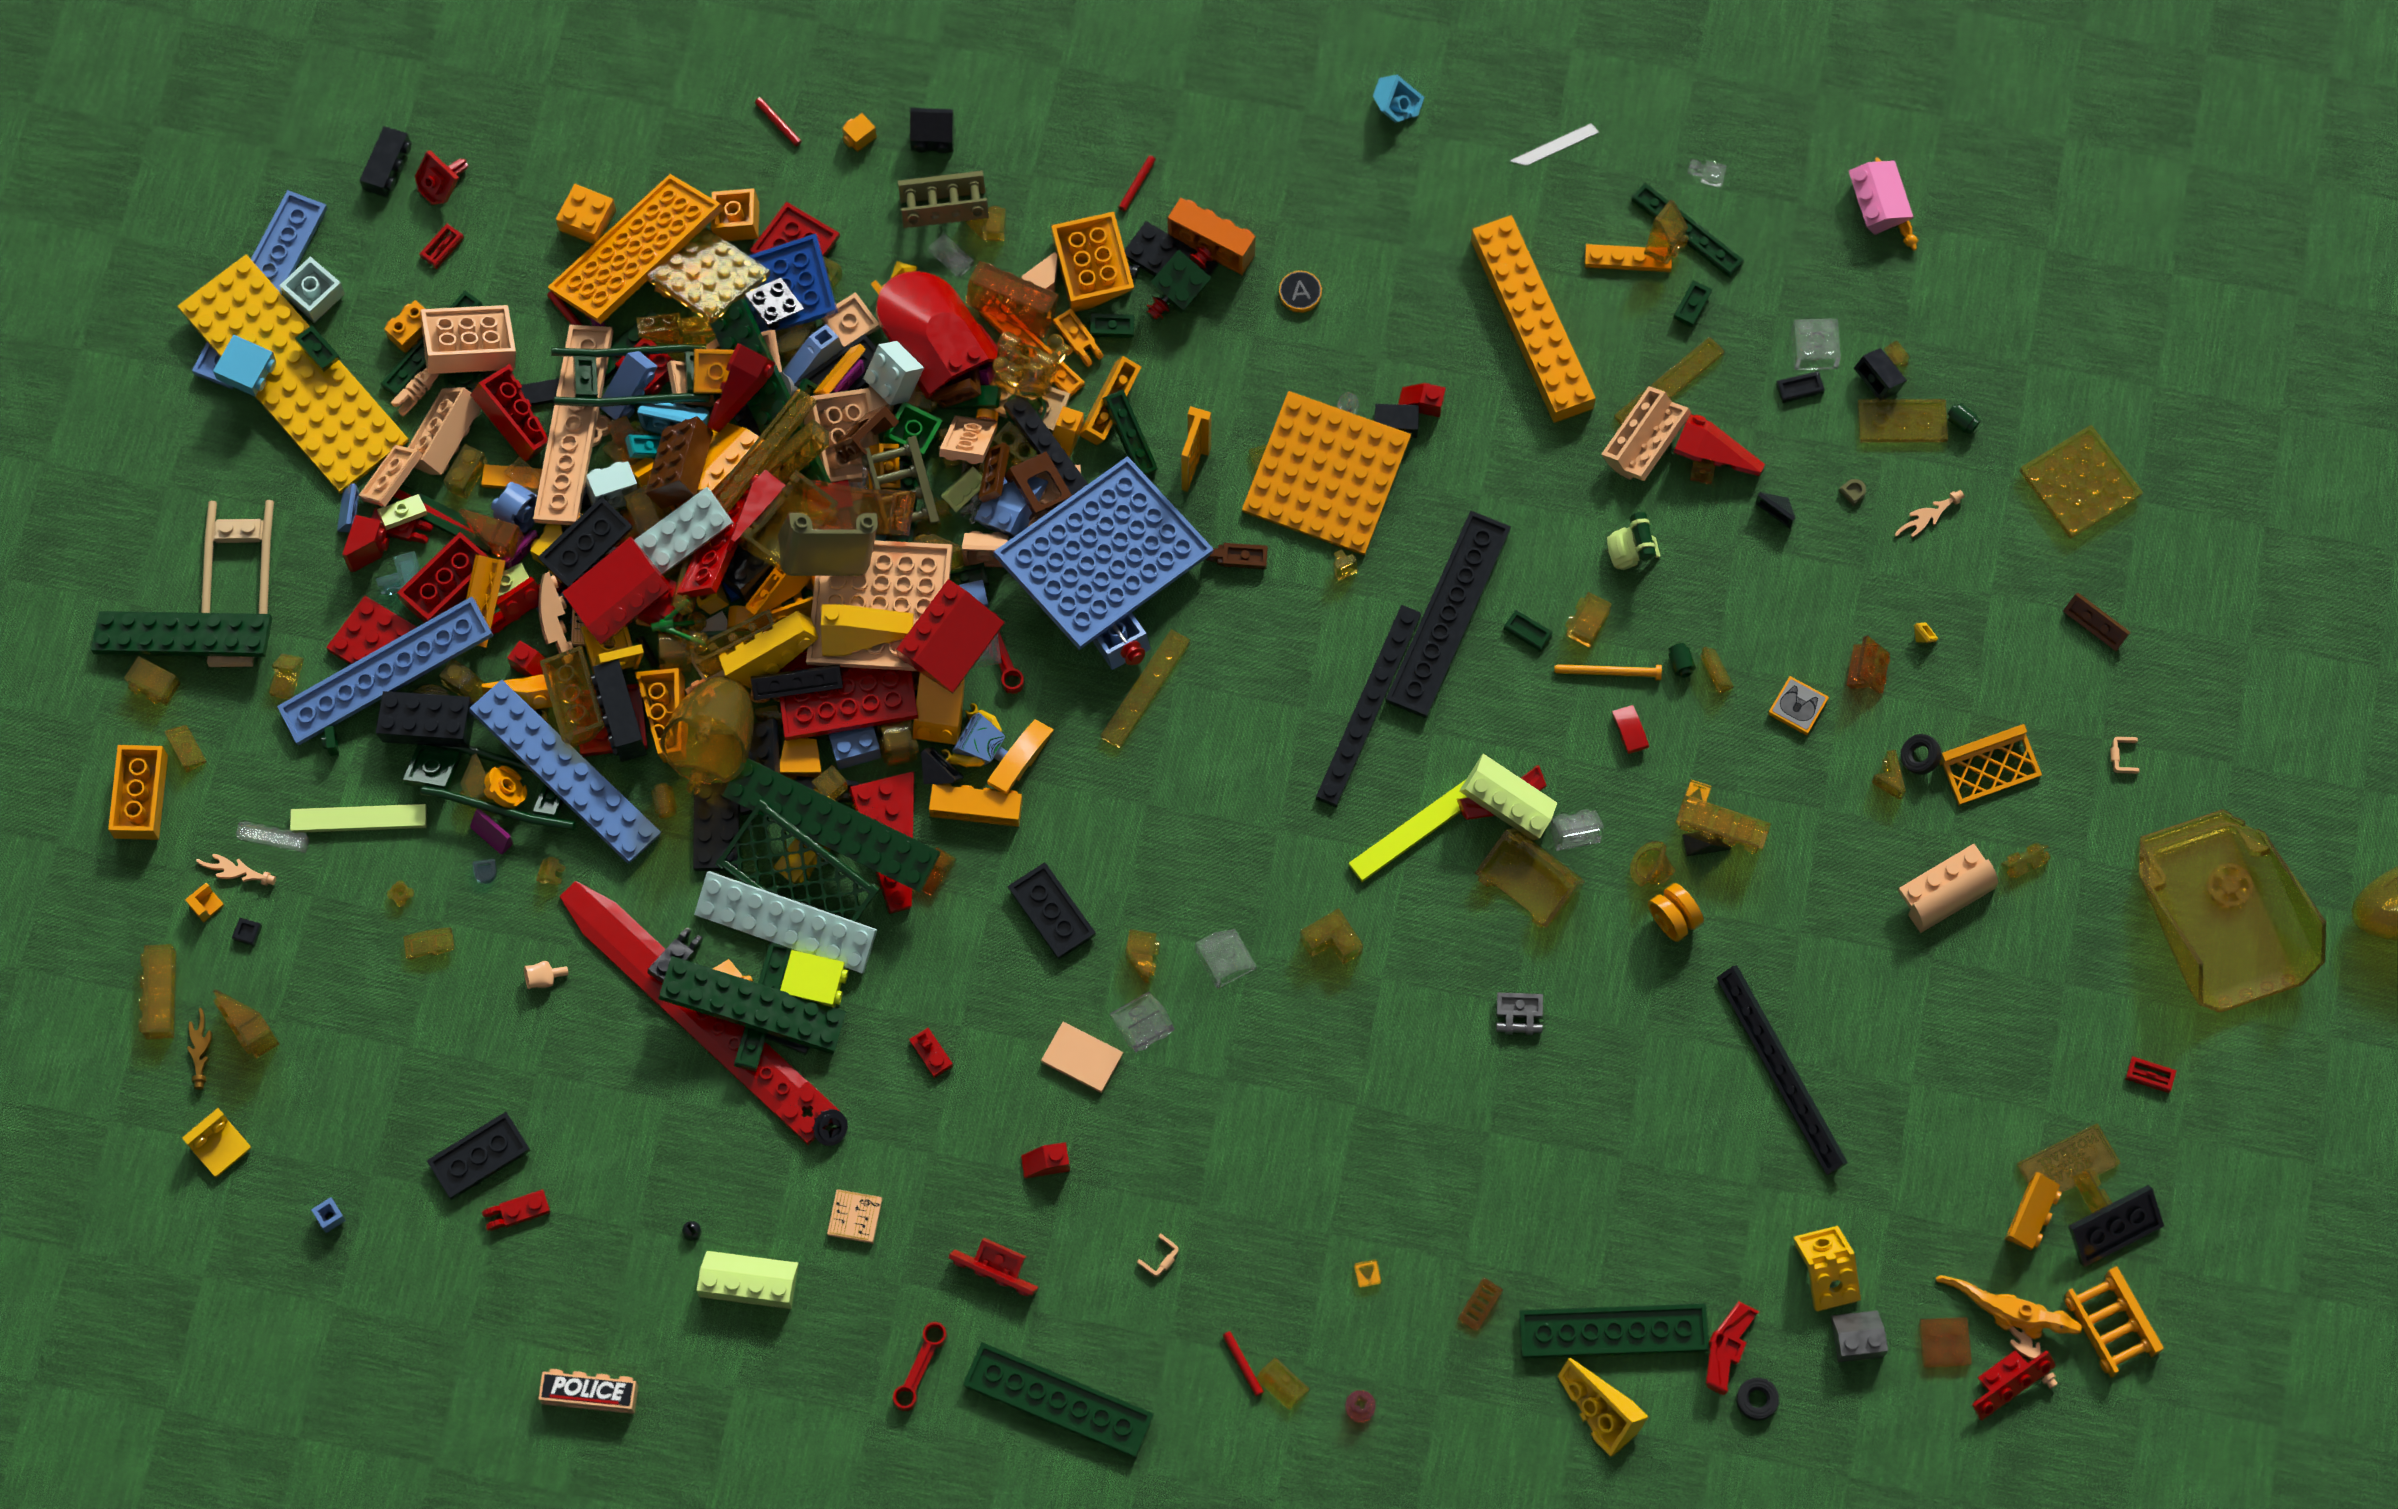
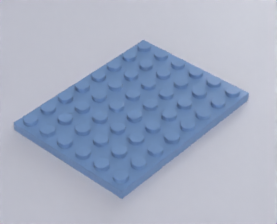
M1127 456L996 549L993 556L1080 650L1213 554L1214 549Z

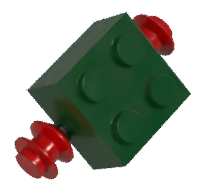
M1204 246L1202 248L1196 247L1197 253L1196 255L1190 254V259L1178 250L1154 277L1149 286L1162 297H1153L1154 303L1146 305L1148 308L1147 313L1155 320L1158 317L1163 319V311L1169 312L1168 302L1180 313H1183L1209 283L1211 277L1202 270L1206 269L1205 263L1207 261H1213L1211 258L1212 253Z

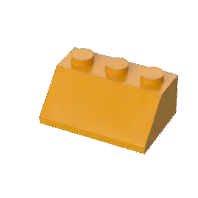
M2037 1171L2032 1175L2007 1232L2006 1240L2030 1251L2034 1246H2039L2043 1234L2040 1233L2043 1225H2048L2052 1217V1213L2049 1212L2051 1205L2058 1203L2062 1193L2058 1191L2060 1187L2058 1183Z

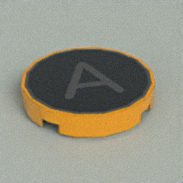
M1307 271L1291 272L1280 283L1279 297L1281 303L1293 312L1303 313L1311 311L1321 300L1322 287L1320 281L1315 275Z

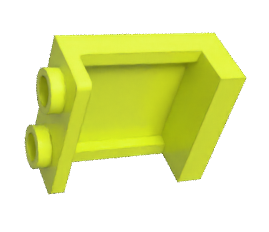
M791 950L780 990L792 996L829 1007H836V1004L840 1005L843 992L840 989L842 983L845 984L847 981L848 970H846L845 963L842 961Z

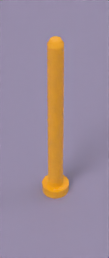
M1555 665L1554 672L1561 674L1645 676L1661 680L1662 665H1656V668Z

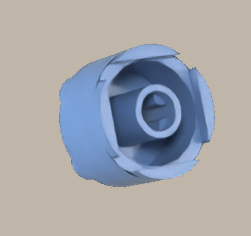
M509 482L500 497L496 498L491 504V509L494 510V520L517 535L519 532L525 533L529 531L535 524L533 517L537 495L520 484Z

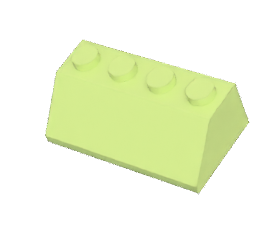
M1485 754L1481 755L1459 792L1532 840L1540 839L1550 823L1557 805L1556 801Z
M707 1251L700 1268L697 1293L699 1297L791 1309L799 1263Z

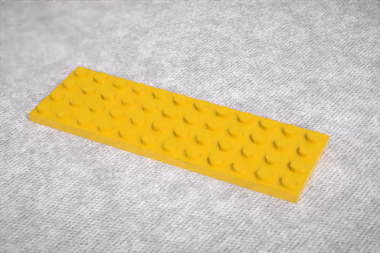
M247 254L178 305V309L220 357L233 334L273 352L276 366L271 373H268L263 390L258 391L255 397L340 494L349 485L355 484L381 464L395 445L404 446L409 442L408 437L340 360L323 372L298 345L295 338L310 326Z

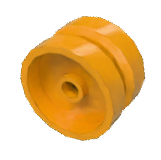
M1673 883L1664 889V896L1656 895L1648 901L1652 917L1662 931L1674 941H1680L1687 936L1688 929L1695 930L1704 922L1703 914L1695 900L1677 883Z

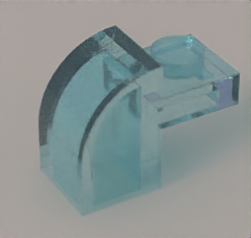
M415 551L393 557L397 573L376 578L381 595L396 593L421 570Z

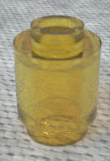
M667 783L656 785L655 789L651 791L655 813L658 814L659 818H669L676 815L677 804L673 787L668 786Z

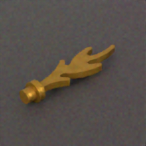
M199 1008L200 1024L198 1030L195 1031L193 1023L189 1022V1033L195 1049H192L190 1046L187 1047L195 1064L196 1075L192 1077V1082L194 1083V1089L197 1090L204 1089V1083H206V1076L202 1074L209 1059L208 1057L200 1059L208 1050L212 1039V1032L210 1030L203 1037L205 1015L202 1008Z

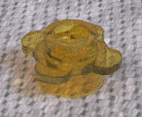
M934 497L937 512L943 518L947 514L952 516V513L949 511L952 507L943 498L939 500Z
M402 880L397 881L391 887V890L387 892V897L393 899L399 907H403L405 902L414 896V890L408 888Z

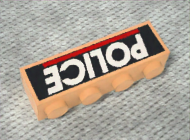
M550 1369L549 1372L542 1373L539 1392L541 1404L635 1413L638 1384L631 1377L620 1376L619 1379H610V1376L606 1374H596V1377L587 1376L584 1372L574 1371L571 1375L563 1374L564 1371L558 1369Z

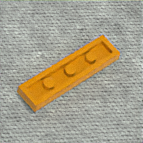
M1586 244L1585 267L1671 272L1672 249Z

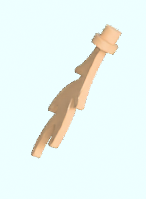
M1961 490L1956 493L1953 491L1949 494V499L1934 501L1933 505L1937 506L1938 509L1921 508L1911 512L1909 516H1917L1918 519L1902 526L1895 533V537L1902 531L1914 526L1916 530L1911 534V537H1915L1926 527L1930 519H1933L1932 525H1935L1939 516L1952 503L1957 505L1961 502L1960 500L1965 497Z
M217 854L212 856L220 861L218 864L206 863L200 859L196 860L199 865L205 868L224 870V872L216 874V877L220 879H233L247 874L242 878L243 882L261 880V884L265 886L268 884L274 885L276 882V876H272L269 872H264L263 875L248 868L240 859H237L238 866Z
M2014 1326L2009 1329L2020 1341V1343L2014 1340L2010 1341V1344L2017 1352L2030 1359H2035L2041 1354L2040 1343L2037 1342L2035 1348H2033L2032 1338L2024 1333V1329H2022V1332H2019ZM2054 1373L2045 1374L2041 1380L2050 1389L2058 1384L2054 1379L2056 1377Z

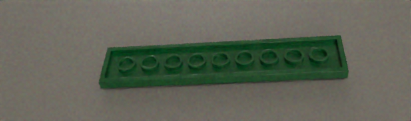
M740 298L709 321L722 350H735L739 343L774 362L745 299ZM775 364L772 376L767 379L766 383L747 404L796 509H802L808 505L805 493L806 488L828 485L831 481Z
M743 755L722 795L752 811L755 809L758 801L763 799L769 804L768 806L815 842L919 893L922 892L941 854L940 851Z

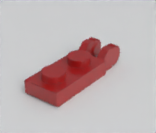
M375 508L372 519L381 520L377 508ZM415 519L386 530L387 536L405 541L426 544L428 537L416 533L415 530L417 528L429 532L432 531L433 526L428 522Z
M542 1189L500 1203L499 1206L487 1208L482 1211L483 1217H491L502 1213L503 1219H497L486 1224L487 1230L491 1231L505 1226L510 1227L548 1214L551 1211L545 1192Z

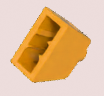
M807 737L789 741L785 740L780 759V774L792 780H796L797 776L823 778L817 739H808Z

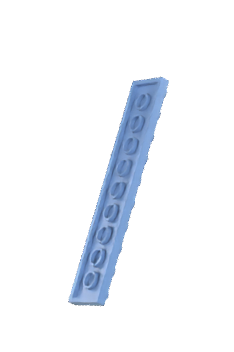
M287 190L251 258L281 294L283 293L279 285L297 268L328 209L326 204ZM207 342L192 369L193 374L233 389L232 386L216 379L213 370L221 357Z
M470 597L277 707L296 744L301 745L324 732L325 727L334 726L382 699L383 691L395 692L494 635L475 599Z
M502 679L469 708L471 714L626 863L630 864L661 835L660 830Z

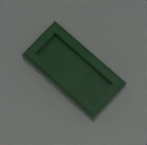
M1516 609L1503 628L1540 652L1553 635L1551 630Z

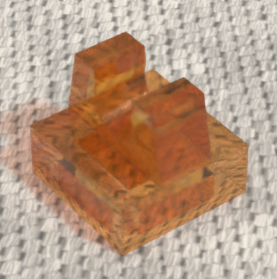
M1694 460L1690 480L1712 484L1715 470L1713 461L1702 460L1699 462Z

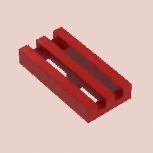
M446 224L419 255L437 269L461 243L464 235L449 224ZM450 231L451 233L447 236V238H446L444 241H442V242L438 245L437 249L429 256L428 254L434 249V247H435V246L444 238V236Z
M2132 1056L2125 1079L2170 1093L2177 1070ZM2136 1064L2154 1071L2170 1075V1077L2167 1078L2150 1071H2145L2136 1068L2134 1066ZM2132 1073L2139 1074V1075H2142V1076H2145V1077H2148V1078H2151V1079H2154V1080H2157V1081H2160V1082H2163V1083H2167L2168 1085H2165V1084H2162V1083H2159V1082H2156V1081H2153V1080H2150V1079H2146V1078H2143V1077L2134 1075V1074H2132Z

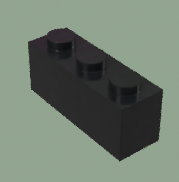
M386 126L383 127L359 180L363 190L387 197L389 191L394 189L397 173L402 171L405 155H408L412 148L408 133Z

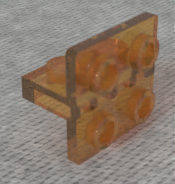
M1869 636L1863 637L1862 644L1853 645L1847 686L1851 689L1871 687L1877 693H1883L1884 685L1886 684L1887 668L1890 663V653Z

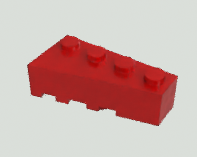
M508 364L479 382L470 396L522 460L526 462L544 449L547 445L548 437L538 417L534 416L531 410V403L528 399H525L521 391L522 386L512 373L513 368L511 364Z

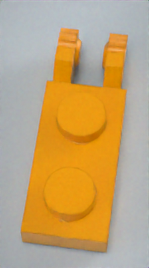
M1072 309L1053 319L1054 325L1075 353L1079 354L1087 367L1092 365V360L1085 352L1086 349L1091 348L1098 360L1104 357L1096 345L1095 339Z

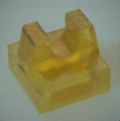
M1342 550L1334 553L1336 558L1333 563L1334 575L1338 581L1358 572L1357 560L1353 554L1346 556Z
M546 858L542 860L536 881L542 884H561L562 879L555 876V871L563 872L566 867L560 864L556 858Z

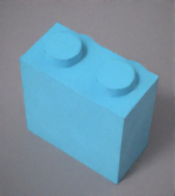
M233 334L213 373L217 380L256 396L258 391L263 390L268 373L274 370L276 359L272 351Z

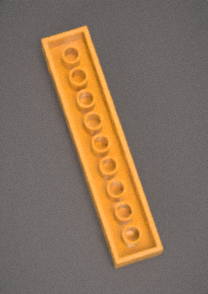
M1510 215L1473 228L1471 233L1473 247L1553 423L1594 409L1596 397L1513 216Z

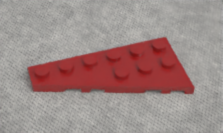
M914 771L850 787L849 791L856 811L913 838ZM875 871L889 914L911 909L912 889Z

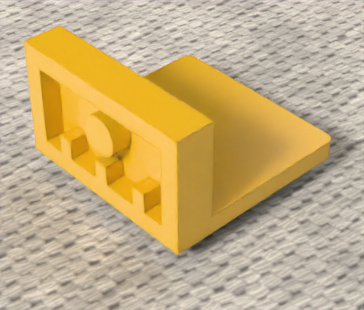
M219 1108L182 1137L189 1148L215 1177L222 1174L251 1149L249 1143L228 1121Z

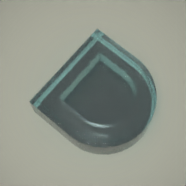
M495 859L472 862L473 874L478 882L488 884L496 878L497 868Z

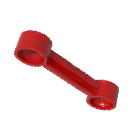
M998 632L990 645L1002 671V687L1007 693L1016 694L1024 687V677L1021 671L1014 668L1000 632ZM1015 675L1021 681L1018 686L1009 687L1005 684V679L1008 676Z
M931 1322L925 1326L923 1330L924 1343L904 1385L896 1388L893 1393L894 1404L901 1411H909L915 1407L917 1403L916 1390L936 1348L941 1347L946 1342V1329L941 1323ZM939 1328L944 1336L938 1342H930L927 1340L929 1329ZM902 1391H910L913 1394V1401L907 1406H902L897 1402L896 1397Z

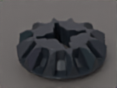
M834 1109L821 1111V1114L814 1118L815 1123L812 1129L814 1137L819 1143L833 1146L843 1140L847 1133L848 1123L846 1117L840 1111ZM830 1121L831 1124L837 1127L831 1128L828 1133V1130L823 1129V1127L827 1126Z

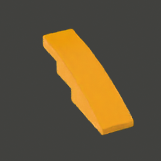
M1034 719L1001 760L988 779L987 784L1007 795L1016 780L1019 781L1028 766L1033 764L1051 737L1054 729Z

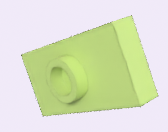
M972 466L941 497L957 512L980 491L982 475Z
M419 494L377 509L386 530L427 515V510Z
M522 563L503 571L498 598L529 578Z

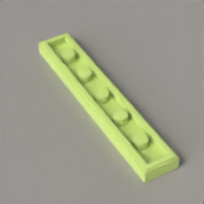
M426 804L291 809V833L427 828Z

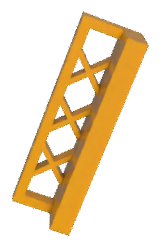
M476 555L466 599L470 597L475 599L491 629L505 561ZM488 639L476 646L487 648Z

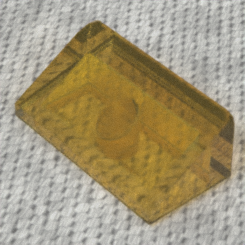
M1703 647L1700 657L1718 693L1732 689L1734 686L1716 650Z
M187 725L164 731L186 772L207 762Z
M1276 1357L1262 1368L1257 1376V1380L1288 1409H1291L1309 1391V1388Z

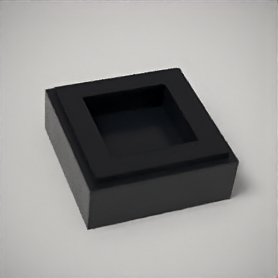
M239 918L232 936L233 941L255 947L262 924Z

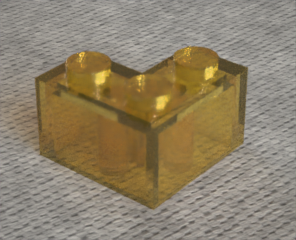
M1339 908L1300 930V940L1311 957L1330 946L1342 964L1362 954L1363 944Z

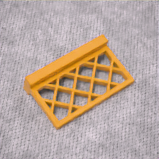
M1190 406L1188 411V437L1181 454L1182 490L1187 492L1201 454L1209 456L1211 450V412Z
M2025 724L1941 753L1939 763L1943 765L1958 805L2042 776L2026 735L2027 729ZM2022 741L2025 747L2022 756L2011 751L2014 743ZM1999 749L2006 753L2002 763L1990 758L1994 750ZM2009 755L2020 759L2016 770L2005 765ZM1978 756L1986 760L1982 770L1970 766L1973 757ZM2023 761L2032 765L2033 774L2026 775L2019 772ZM1988 762L2000 767L1996 777L1984 772ZM1957 763L1965 767L1961 778L1952 774L1951 765ZM1968 769L1979 774L1975 784L1964 780ZM2003 769L2014 773L2011 782L2007 783L1999 779ZM1982 776L1994 781L1991 789L1985 790L1978 786ZM1962 783L1973 788L1971 795L1963 799L1959 791Z

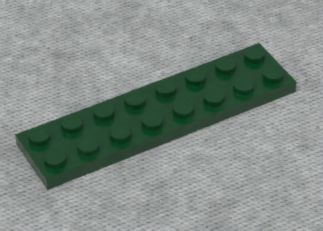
M99 611L91 651L93 654L265 657L272 616L270 614Z
M674 956L670 958L658 997L659 1000L830 1054L835 1052L846 1011L792 996L787 992Z
M1706 1303L1519 1311L1522 1358L1707 1352L1710 1349L1708 1344Z
M981 1342L963 1382V1386L1134 1458H1136L1154 1417L1152 1412Z

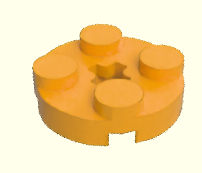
M507 766L492 768L484 779L486 787L484 794L486 797L510 809L519 806L526 799L527 788L526 785L522 786L520 782L521 776Z

